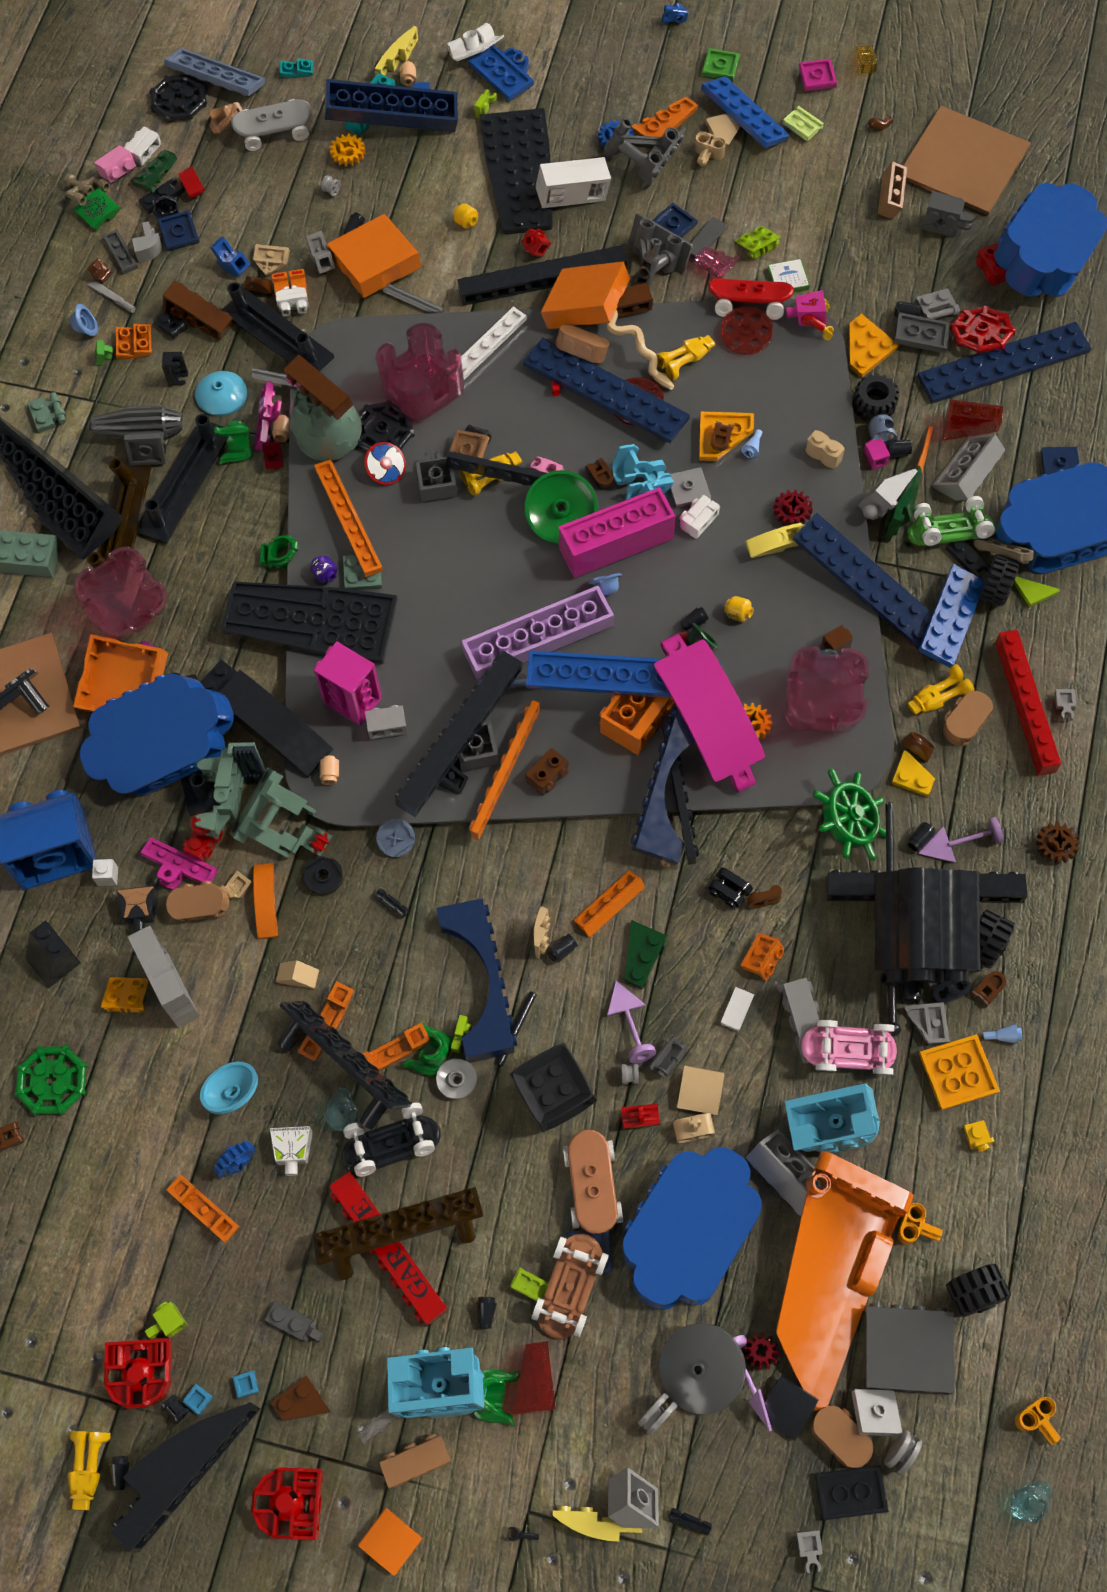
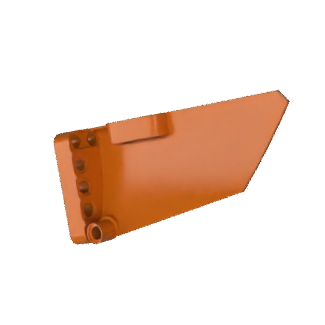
M821 1151L812 1176L806 1182L807 1194L776 1328V1335L801 1388L819 1399L813 1411L821 1410L829 1405L867 1299L875 1293L892 1249L893 1239L891 1237L896 1223L900 1217L908 1214L914 1198V1194L826 1151ZM816 1179L820 1180L822 1184L820 1190L815 1185Z

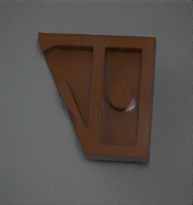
M308 1376L302 1378L271 1401L282 1421L330 1412V1409Z

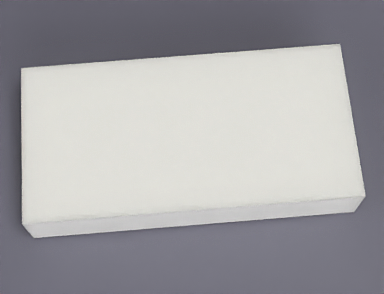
M735 987L720 1024L739 1032L754 994Z

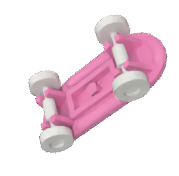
M817 1020V1026L810 1028L802 1038V1053L810 1063L816 1066L815 1070L836 1071V1068L873 1070V1074L893 1075V1068L889 1067L896 1059L897 1048L894 1038L888 1032H894V1025L874 1024V1029L839 1027L838 1021Z

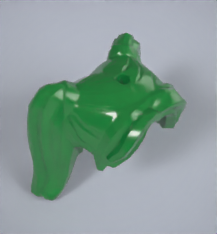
M232 421L227 425L228 427H214L216 435L226 436L229 450L220 457V465L229 462H241L252 457L253 452L250 447L249 428L242 421Z
M422 1022L431 1041L422 1047L418 1060H405L402 1063V1067L434 1077L443 1064L453 1039L448 1034L427 1027Z
M498 1369L483 1370L482 1372L485 1376L483 1378L484 1395L486 1391L484 1409L474 1411V1416L482 1421L504 1423L513 1427V1416L502 1410L506 1392L505 1383L518 1381L521 1372L518 1370L516 1372Z

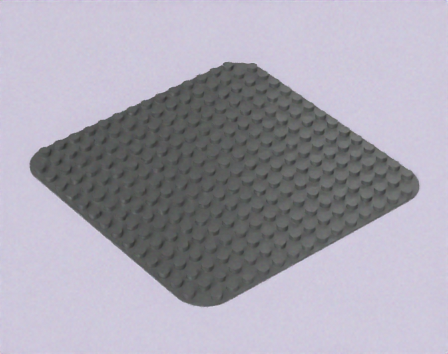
M792 298L783 302L784 313L777 320L770 319L766 314V308L769 303L731 301V314L722 317L715 312L717 300L653 303V309L650 311L617 318L616 326H638L643 332L646 348L655 352L656 355L660 352L676 350L682 347L683 341L700 336L705 337L707 335L712 338L715 346L699 361L689 362L679 369V377L675 381H671L674 385L672 390L660 386L650 376L648 372L649 360L638 354L634 335L617 336L611 334L607 329V323L575 325L578 328L604 337L610 343L604 362L593 364L690 414V419L671 444L559 385L560 396H553L551 380L523 365L524 359L542 337L553 343L556 342L560 328H547L541 314L543 308L518 309L526 315L527 320L459 386L447 379L444 373L509 310L347 317L325 323L309 333L308 336L335 356L320 372L350 397L358 414L365 404L371 405L391 400L393 404L411 412L415 436L411 437L402 449L406 460L405 473L398 482L391 485L379 484L370 478L364 464L367 452L359 447H355L345 457L332 460L383 569L381 572L382 588L362 591L397 595L398 598L384 663H374L382 694V699L375 708L383 709L391 705H403L408 734L370 740L366 720L359 726L323 703L314 667L325 656L286 647V707L331 745L333 750L329 755L339 760V779L337 784L324 785L320 779V765L307 777L285 759V775L290 791L307 800L306 805L317 811L314 814L305 808L303 809L320 821L341 827L381 826L390 819H402L410 825L472 822L478 816L477 810L480 803H484L486 799L485 793L489 786L492 787L495 771L501 768L502 756L509 751L508 745L511 738H515L517 734L516 727L518 723L524 719V710L526 706H530L533 700L539 702L540 712L488 821L642 814L644 809L642 802L649 792L647 785L655 773L653 765L656 759L659 760L660 753L658 749L661 742H664L662 726H659L641 753L636 755L600 733L599 715L601 710L605 706L608 707L611 703L610 699L613 694L526 688V686L509 688L486 719V721L490 720L499 764L461 771L459 760L456 761L454 766L468 777L461 794L438 786L416 817L396 806L395 797L400 787L404 788L407 784L406 779L411 772L415 773L418 769L417 764L422 757L426 758L433 742L437 743L444 727L448 728L453 714H458L461 710L460 706L464 699H469L472 695L471 691L477 684V679L463 653L461 641L593 588L594 585L588 583L592 578L616 573L622 574L621 577H618V591L604 596L614 614V626L551 652L663 659L666 655L661 648L660 642L675 634H679V632L685 631L680 621L696 607H703L709 620L705 621V624L699 625V627L717 642L718 649L713 647L710 649L718 662H721V667L742 705L744 703L748 707L751 706V703H754V707L761 705V710L767 709V715H771L770 721H772L770 733L766 734L765 739L759 737L765 758L750 765L756 784L739 793L733 787L731 775L718 782L713 781L695 742L678 755L681 757L682 768H679L680 774H684L685 778L683 791L688 793L689 803H686L687 809L695 812L823 806V802L813 796V792L818 790L826 795L827 791L834 787L828 776L829 769L835 770L841 783L853 782L854 773L860 772V786L868 792L872 791L887 773L894 750V737L878 614L800 546L786 548L783 552L751 558L745 543L746 540L789 526V523L782 525L783 520L777 521V516H774L773 505L776 497H780L781 492L786 494L787 490H790L793 493L794 489H796L798 494L803 491V496H809V501L813 502L811 518L818 513L871 559L867 519L864 517L863 511L858 507L864 495L845 343L842 333L833 319L826 314V327L832 326L834 332L831 340H825L822 336L823 331L820 332L811 326H800L798 324V317L787 318L786 308L796 306V299ZM685 354L680 355V356L674 358L673 360H676V359H678V358H681V357L684 356ZM657 366L656 369L658 372L666 374V367L664 369H660ZM290 386V402L297 387ZM382 410L373 411V412L382 413V412H381ZM701 411L754 413V430L752 434L718 461H699ZM366 415L362 421H365L369 415ZM404 420L399 422L400 427H406ZM471 424L488 430L492 436L484 452L483 459L489 460L493 457L506 453L511 454L516 451L522 459V463L517 465L519 467L529 468L537 456L563 465L564 470L574 472L590 482L597 497L598 511L625 501L629 484L643 483L645 481L642 477H636L632 483L618 485L613 479L612 486L600 488L587 473L585 465L589 463L594 464L596 460L602 458L611 471L612 461L618 448L634 444L639 448L636 455L639 461L663 460L666 465L664 473L673 474L701 467L711 495V501L713 500L719 504L720 510L719 515L695 539L680 528V516L685 510L688 512L691 505L676 508L669 489L664 493V496L676 516L674 539L573 578L559 550V544L550 543L540 538L527 521L525 500L531 486L495 479L484 486L480 494L473 496L469 492L468 486H465L459 470H454L457 497L422 502L416 462L425 460L424 452L430 454V459H436V450L440 451L441 458L447 457L456 431H465L466 427ZM289 426L288 535L298 542V551L295 552L294 557L288 563L287 585L345 588L343 556L355 554L315 471L314 465L324 461L315 460L304 454L297 445ZM379 426L378 428H379V430H385V429H386V428H385L386 426H383V427H380V426ZM362 428L361 435L365 434L364 428ZM760 429L762 435L759 439L758 456L756 458H747L743 455L741 448L753 437L755 431ZM815 430L825 433L829 439L839 442L845 448L842 461L835 469L826 467L820 460L814 459L807 454V440ZM400 434V435L397 437V439H396L397 443L401 440V438H402L404 435ZM369 440L365 442L370 446L374 445V443ZM560 505L558 507V510L560 512L564 511L565 507L563 505ZM288 542L289 551L291 549V544ZM325 555L336 564L338 569L336 578L333 581L321 583L311 573L310 567L315 557ZM733 596L749 599L751 602V607L754 609L753 614L745 622L729 619L724 612L727 600ZM843 625L852 634V644L849 649L832 658L821 644L823 635ZM690 628V629L686 630V631H687V640H688V635H689V633L692 631L693 628ZM528 661L523 663L522 671L515 680L527 679ZM552 748L569 761V772L563 779L560 778L556 782V786L551 792L547 791L543 796L526 782V773ZM669 771L664 792L665 808L667 813L678 812ZM847 794L848 799L850 801L851 795ZM838 796V797H837V802H839V803L842 804V802H841V800H840V798H839V796Z

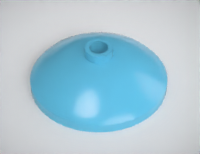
M217 371L206 375L200 380L195 389L197 405L203 412L212 416H227L235 413L243 406L247 398L245 382L240 376L229 371Z
M232 1062L219 1067L210 1074L201 1088L200 1100L207 1111L214 1114H226L241 1108L251 1099L257 1088V1072L250 1064L245 1062Z

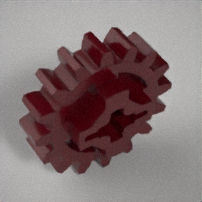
M794 489L793 493L787 490L786 494L781 492L780 497H776L773 505L774 516H777V521L783 520L782 525L786 523L792 525L800 522L806 524V520H810L813 512V502L809 501V496H803V491L798 494L796 489Z

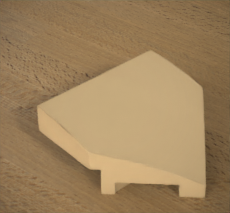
M728 114L705 119V124L708 125L710 134L722 137L726 142L725 148H727L740 125Z
M256 244L253 261L267 276L287 265L290 250L288 247Z

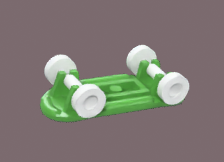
M973 496L965 503L966 510L969 513L931 517L932 510L927 503L916 505L913 515L917 521L911 524L907 535L910 542L915 545L932 546L941 543L988 538L995 534L997 525L992 518L985 515L982 498Z

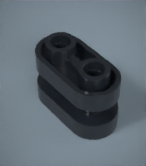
M721 867L716 874L719 881L712 880L707 886L709 894L714 898H721L732 909L740 908L745 902L742 895L749 896L753 887L741 877Z

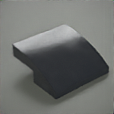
M781 1375L765 1402L770 1425L796 1441L819 1399Z

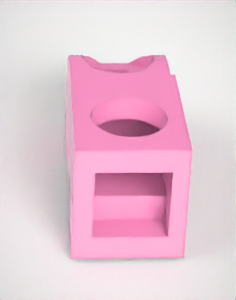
M539 456L535 457L528 468L546 473L564 470L563 465Z

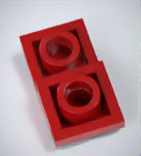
M193 166L178 173L190 198L197 197L205 191Z

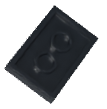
M881 1465L814 1474L822 1521L889 1512Z

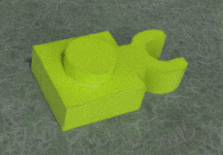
M459 1016L455 1037L451 1046L452 1052L460 1053L463 1042L462 1037L470 1032L471 1024H469L467 1016Z

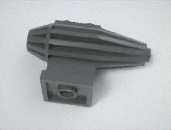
M163 405L128 406V408L93 416L88 421L89 431L93 432V435L124 439L130 466L166 464L163 448L164 438L182 431L183 420L181 412L166 408Z

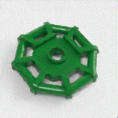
M69 1045L37 1046V1049L16 1067L17 1081L14 1096L19 1098L34 1116L39 1114L64 1115L66 1114L65 1111L86 1093L85 1079L88 1065L70 1049ZM60 1054L58 1060H47L46 1055ZM40 1057L42 1062L35 1065L34 1070L29 1069V1067ZM67 1058L75 1065L71 1069L64 1064ZM25 1074L31 1076L30 1086L24 1088ZM74 1074H77V1086H73ZM50 1076L56 1078L52 1085H49L47 1082ZM72 1091L73 1093L62 1102L63 1095L66 1092ZM33 1092L39 1099L34 1103L27 1095ZM56 1101V1106H44V1103Z

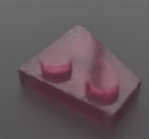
M704 247L695 256L693 261L716 278H723L739 261L740 257L737 255L734 258L725 255V252Z

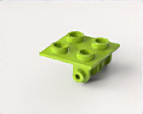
M760 226L750 233L742 235L735 242L750 251L748 253L750 259H756L761 254L764 255L765 252L767 253L777 248L780 244L778 239L781 236L764 226Z

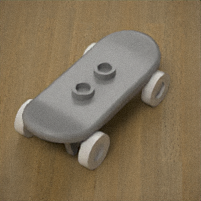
M292 99L283 103L250 110L245 109L232 117L231 125L236 133L246 138L244 143L249 151H256L261 147L262 143L258 137L259 135H267L292 129V135L295 140L303 141L309 136L305 123L311 117V106L305 100Z

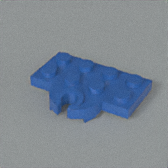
M493 44L486 50L468 59V65L509 102L534 85V80L526 74L529 69L528 56H524L522 61H516L523 57V52L515 50L514 47L502 52Z

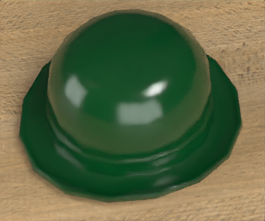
M692 623L694 628L688 635V643L692 645L700 640H705L710 648L718 649L717 642L697 624Z

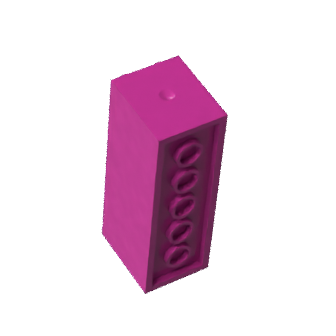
M658 487L559 526V550L573 578H576L674 539L676 516L661 488Z

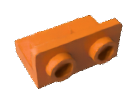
M758 933L740 966L744 970L760 975L762 980L767 981L773 974L778 960L782 958L784 947L779 939Z

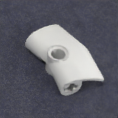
M484 23L476 30L466 31L463 34V41L461 38L448 42L447 48L451 57L455 61H460L486 50L502 39L504 35L494 36V31L490 24Z

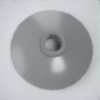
M451 1059L439 1068L436 1075V1083L440 1092L446 1097L461 1099L468 1096L474 1090L477 1083V1075L474 1067L469 1062L463 1059ZM455 1078L461 1079L460 1083L455 1084L453 1080Z

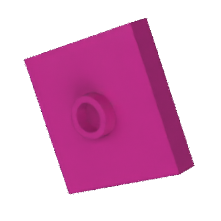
M831 59L799 63L798 68L805 92L837 87Z

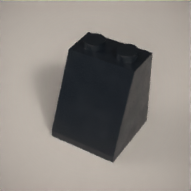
M46 920L29 933L25 959L49 988L81 964Z

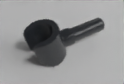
M517 1527L508 1528L517 1532L515 1538L507 1537L510 1541H517L520 1538L539 1540V1534L520 1531Z

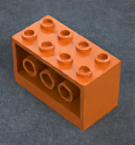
M613 694L610 699L611 703L600 712V733L639 755L661 725V717L667 716L670 713L674 701L671 697Z

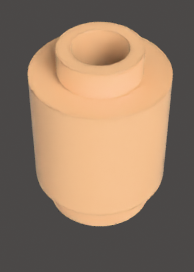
M409 61L404 62L400 67V82L406 87L413 86L416 83V67Z
M279 415L273 422V439L281 443L286 442L289 438L290 420L286 415Z
M324 756L320 760V779L324 785H335L339 779V760L334 756Z

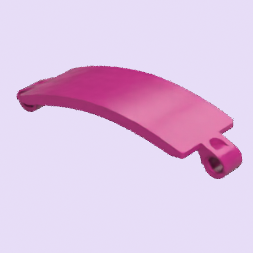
M679 634L661 641L660 645L666 657L655 662L654 668L686 723L713 781L718 782L731 775V782L738 793L755 785L756 781L750 765L764 759L765 753L738 695L705 640H700L687 647Z

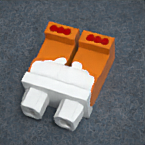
M304 269L289 271L291 289L287 272L272 274L278 309L283 317L290 316L291 310L296 309L300 314L307 313L309 302Z

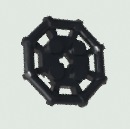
M166 75L161 82L149 91L151 95L150 109L153 113L164 117L167 122L182 119L191 120L198 111L207 106L206 85L190 75ZM189 83H190L191 85H193V86H195V87L192 89V88L189 87L188 85H189ZM165 86H168L163 92L161 91ZM199 94V99H195V95ZM157 98L162 99V102L158 103Z
M391 400L363 405L364 408L360 411L359 416L362 428L365 429V434L360 436L356 447L367 452L372 447L365 443L369 440L374 444L380 442L391 443L402 452L403 447L411 437L415 436L411 412L393 404ZM382 410V411H381L382 413L373 412V411ZM366 415H369L365 421H362ZM404 420L406 427H400L399 422ZM379 426H380V427L386 426V427H385L386 429H385V430H379L378 427H379ZM400 434L404 435V436L401 438V440L397 443V441H396L397 437H398Z

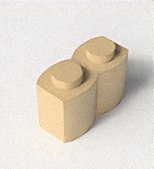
M815 430L807 440V454L814 459L820 460L826 467L835 469L842 461L845 450L843 445L829 439L825 433Z

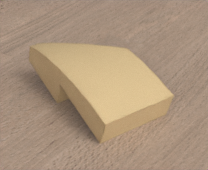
M236 871L227 885H222L221 888L227 892L229 900L238 899L246 894L254 882L241 872Z

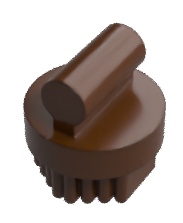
M99 258L93 261L87 268L94 279L97 278L101 284L112 274L111 270L107 268L108 265Z

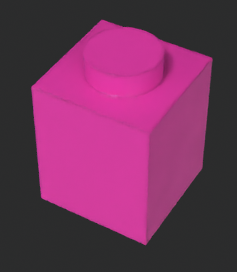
M883 439L870 440L865 443L863 454L870 469L874 470L887 466L890 454Z

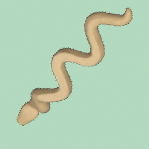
M616 310L611 322L607 323L608 331L617 336L634 335L638 354L649 360L648 372L650 376L660 386L672 390L674 385L667 374L657 371L658 357L655 352L646 348L642 330L635 325L616 326L615 323L618 318Z

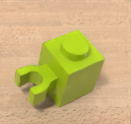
M171 1301L169 1303L164 1302L156 1308L157 1312L152 1314L157 1323L148 1328L145 1333L149 1339H155L162 1332L167 1337L172 1338L187 1327L188 1324L174 1303Z

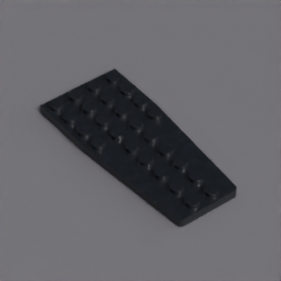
M544 108L480 114L485 160L503 234L526 233L529 229L551 230L553 228L552 207L542 208L536 190L540 164L550 163V145Z
M234 582L231 587L221 628L224 634L326 656V651L330 646L339 642L370 662L383 664L398 598L397 595L347 588Z

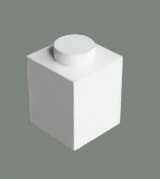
M113 859L93 860L92 879L97 886H117L118 866Z

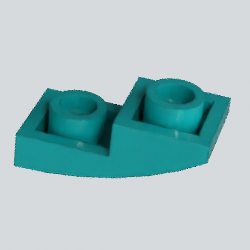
M297 58L296 63L280 60L279 77L303 78L313 75L312 60Z

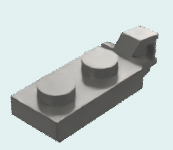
M277 1301L274 1302L265 1318L266 1322L302 1341L305 1340L307 1342L311 1337L320 1342L324 1335L314 1329L316 1323Z

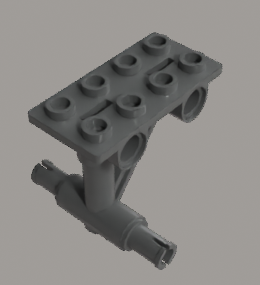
M624 118L622 123L615 127L610 140L606 142L601 158L604 157L605 161L609 162L612 156L616 155L619 150L640 167L638 176L645 182L641 187L644 190L647 185L651 186L684 139L685 127L680 132L671 127L667 128L662 137L629 135L632 120ZM636 147H648L653 149L649 154L642 153Z
M640 213L635 215L628 240L633 245L632 253L641 257L642 265L639 269L636 284L648 283L650 289L655 273L658 270L665 273H671L676 270L683 274L693 247L688 241Z

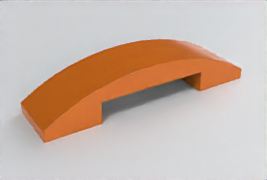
M274 863L254 865L253 876L258 939L278 937V926L275 910Z
M337 981L328 995V1001L320 1014L324 1017L325 1022L335 1029L338 1028L354 993L353 989ZM307 1035L298 1053L316 1062L324 1050Z
M421 1022L404 1031V1034L371 1052L366 1051L362 1054L368 1062L379 1070H383L416 1052L431 1040Z
M181 1174L166 1189L223 1242L226 1243L239 1229V1225Z

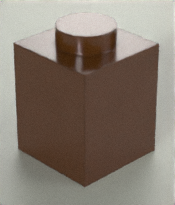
M841 625L823 635L821 644L833 658L851 647L853 637L851 632Z

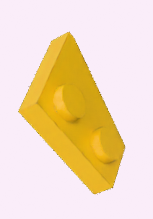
M904 750L892 785L928 797L935 778L908 751Z

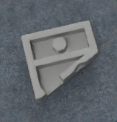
M944 1002L905 1006L906 1014L928 1045L950 1042Z

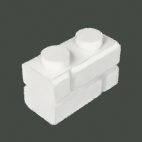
M143 127L135 133L134 138L130 142L125 144L124 148L132 153L135 164L142 167L160 147L161 140L158 133Z
M702 495L699 499H694L688 512L685 510L680 516V528L695 539L719 515V504L713 500L711 501L705 495Z

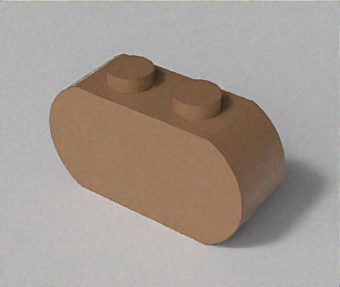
M565 324L560 326L555 345L562 351L592 363H602L605 360L610 343L604 337L576 326Z
M979 691L967 692L964 698L959 697L954 705L956 707L954 711L950 710L944 717L946 721L943 727L944 736L950 743L956 746L969 745L988 720L993 710L991 699Z
M211 881L200 882V885L197 886L183 884L181 888H176L170 892L166 907L168 913L174 919L181 922L219 918L228 910L229 896L223 888L213 884Z
M827 1406L818 1411L813 1417L811 1424L812 1434L845 1468L855 1469L865 1465L873 1453V1443L868 1437L869 1435H859L858 1426L852 1421L853 1416L845 1408L841 1410L837 1406Z

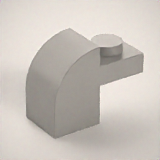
M149 221L142 223L145 236L132 239L138 263L154 259L162 250L159 234L155 233V229L150 227Z
M319 231L305 236L311 258L319 274L335 269L323 232Z

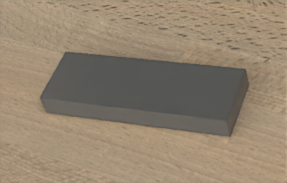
M712 217L691 242L693 247L690 257L700 261L726 229L727 224Z
M118 229L102 235L123 275L138 269V265Z

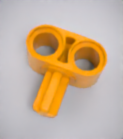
M912 1203L908 1214L902 1217L897 1237L903 1245H911L920 1234L935 1241H939L942 1237V1229L924 1223L926 1210L920 1203ZM910 1210H917L920 1218L914 1219L910 1215ZM904 1229H909L912 1231V1239H908L904 1236Z
M1041 1397L1016 1415L1015 1424L1019 1430L1028 1432L1038 1428L1050 1445H1054L1061 1439L1048 1421L1056 1412V1404L1051 1398ZM1041 1402L1047 1404V1414L1041 1412L1039 1408ZM1024 1415H1028L1031 1418L1032 1423L1030 1427L1023 1424L1022 1418Z

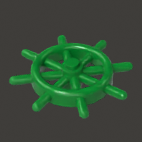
M829 769L828 776L834 787L830 788L826 795L818 790L813 792V796L823 802V815L826 823L819 826V831L826 832L830 830L833 836L844 844L842 852L844 858L850 857L851 848L863 846L869 859L874 861L876 854L870 843L878 834L886 838V829L880 827V813L878 810V806L884 803V799L879 797L874 800L870 793L860 786V772L854 773L853 782L841 783L835 770ZM847 794L851 795L850 801L848 799ZM838 796H839V798H840L842 804L839 803V802H837V797H838ZM862 825L867 827L866 832L864 831ZM854 829H855V831H856L858 837L853 835Z

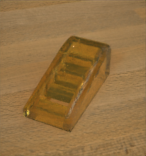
M873 45L856 46L860 73L876 72L878 64Z

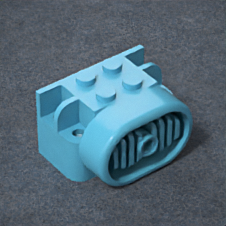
M866 1083L785 1101L794 1151L803 1150L810 1152L816 1150L819 1153L826 1151L835 1154L840 1151L865 1147L878 1134L880 1121L872 1088Z
M442 1347L437 1348V1352L429 1353L428 1350H418L414 1355L387 1358L389 1413L400 1418L425 1416L444 1418L467 1415L484 1409L486 1391L484 1395L483 1378L485 1376L480 1369L479 1359L473 1354V1348L450 1350V1348Z

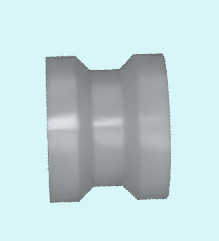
M329 175L325 176L321 182V190L329 192L331 196L338 194L341 182L337 179L333 180Z
M621 1064L622 1085H627L629 1082L639 1084L638 1064H633L632 1066Z

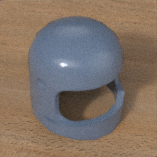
M880 414L870 420L869 434L871 440L882 438L884 443H886L887 441L898 439L897 432L892 429L894 421L890 416ZM888 433H891L894 437L889 439Z

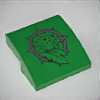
M98 188L86 196V203L83 206L76 205L73 210L97 231L107 218L111 221L121 207Z

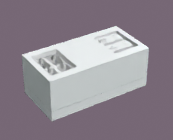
M604 157L540 164L536 190L542 208L606 201L611 176Z

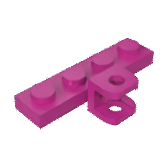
M268 381L261 390L254 449L259 451L263 449V443H269L270 435H268V431L272 421L274 422L277 419L281 408V401L277 400L274 404L271 403L275 396V391H273L274 383Z
M150 837L140 852L141 856L162 865L157 874L160 879V885L171 891L180 885L184 879L183 876L198 883L203 881L212 882L218 873L217 868Z

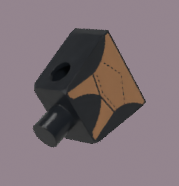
M155 886L117 890L122 918L127 925H133V933L144 929L145 923L154 922L158 901V891Z

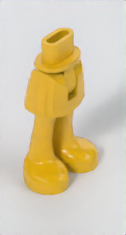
M709 335L685 340L682 343V347L676 350L658 353L657 366L660 369L666 367L667 376L671 381H675L679 377V369L683 365L699 361L710 352L711 348L715 346V342ZM685 354V355L682 356L681 358H678V359H676V360H673L674 358H676V357H678V356H680V355Z
M516 451L489 459L515 466L522 463V459ZM459 470L465 486H468L469 492L473 496L480 494L484 486L497 479L484 477L477 481L483 475L470 474Z
M954 664L949 668V676L945 680L935 685L925 686L913 697V700L907 703V706L914 715L920 712L925 713L943 707V702L958 695H966L967 692L974 691V687L969 679L963 680L962 669L959 665ZM958 684L953 689L940 694V692L952 685Z
M70 1431L69 1437L74 1442L75 1458L73 1471L68 1473L70 1499H73L72 1509L89 1510L90 1500L94 1499V1497L90 1496H94L100 1474L97 1472L99 1448L102 1443L110 1440L111 1433ZM88 1440V1458L86 1470H84V1450Z

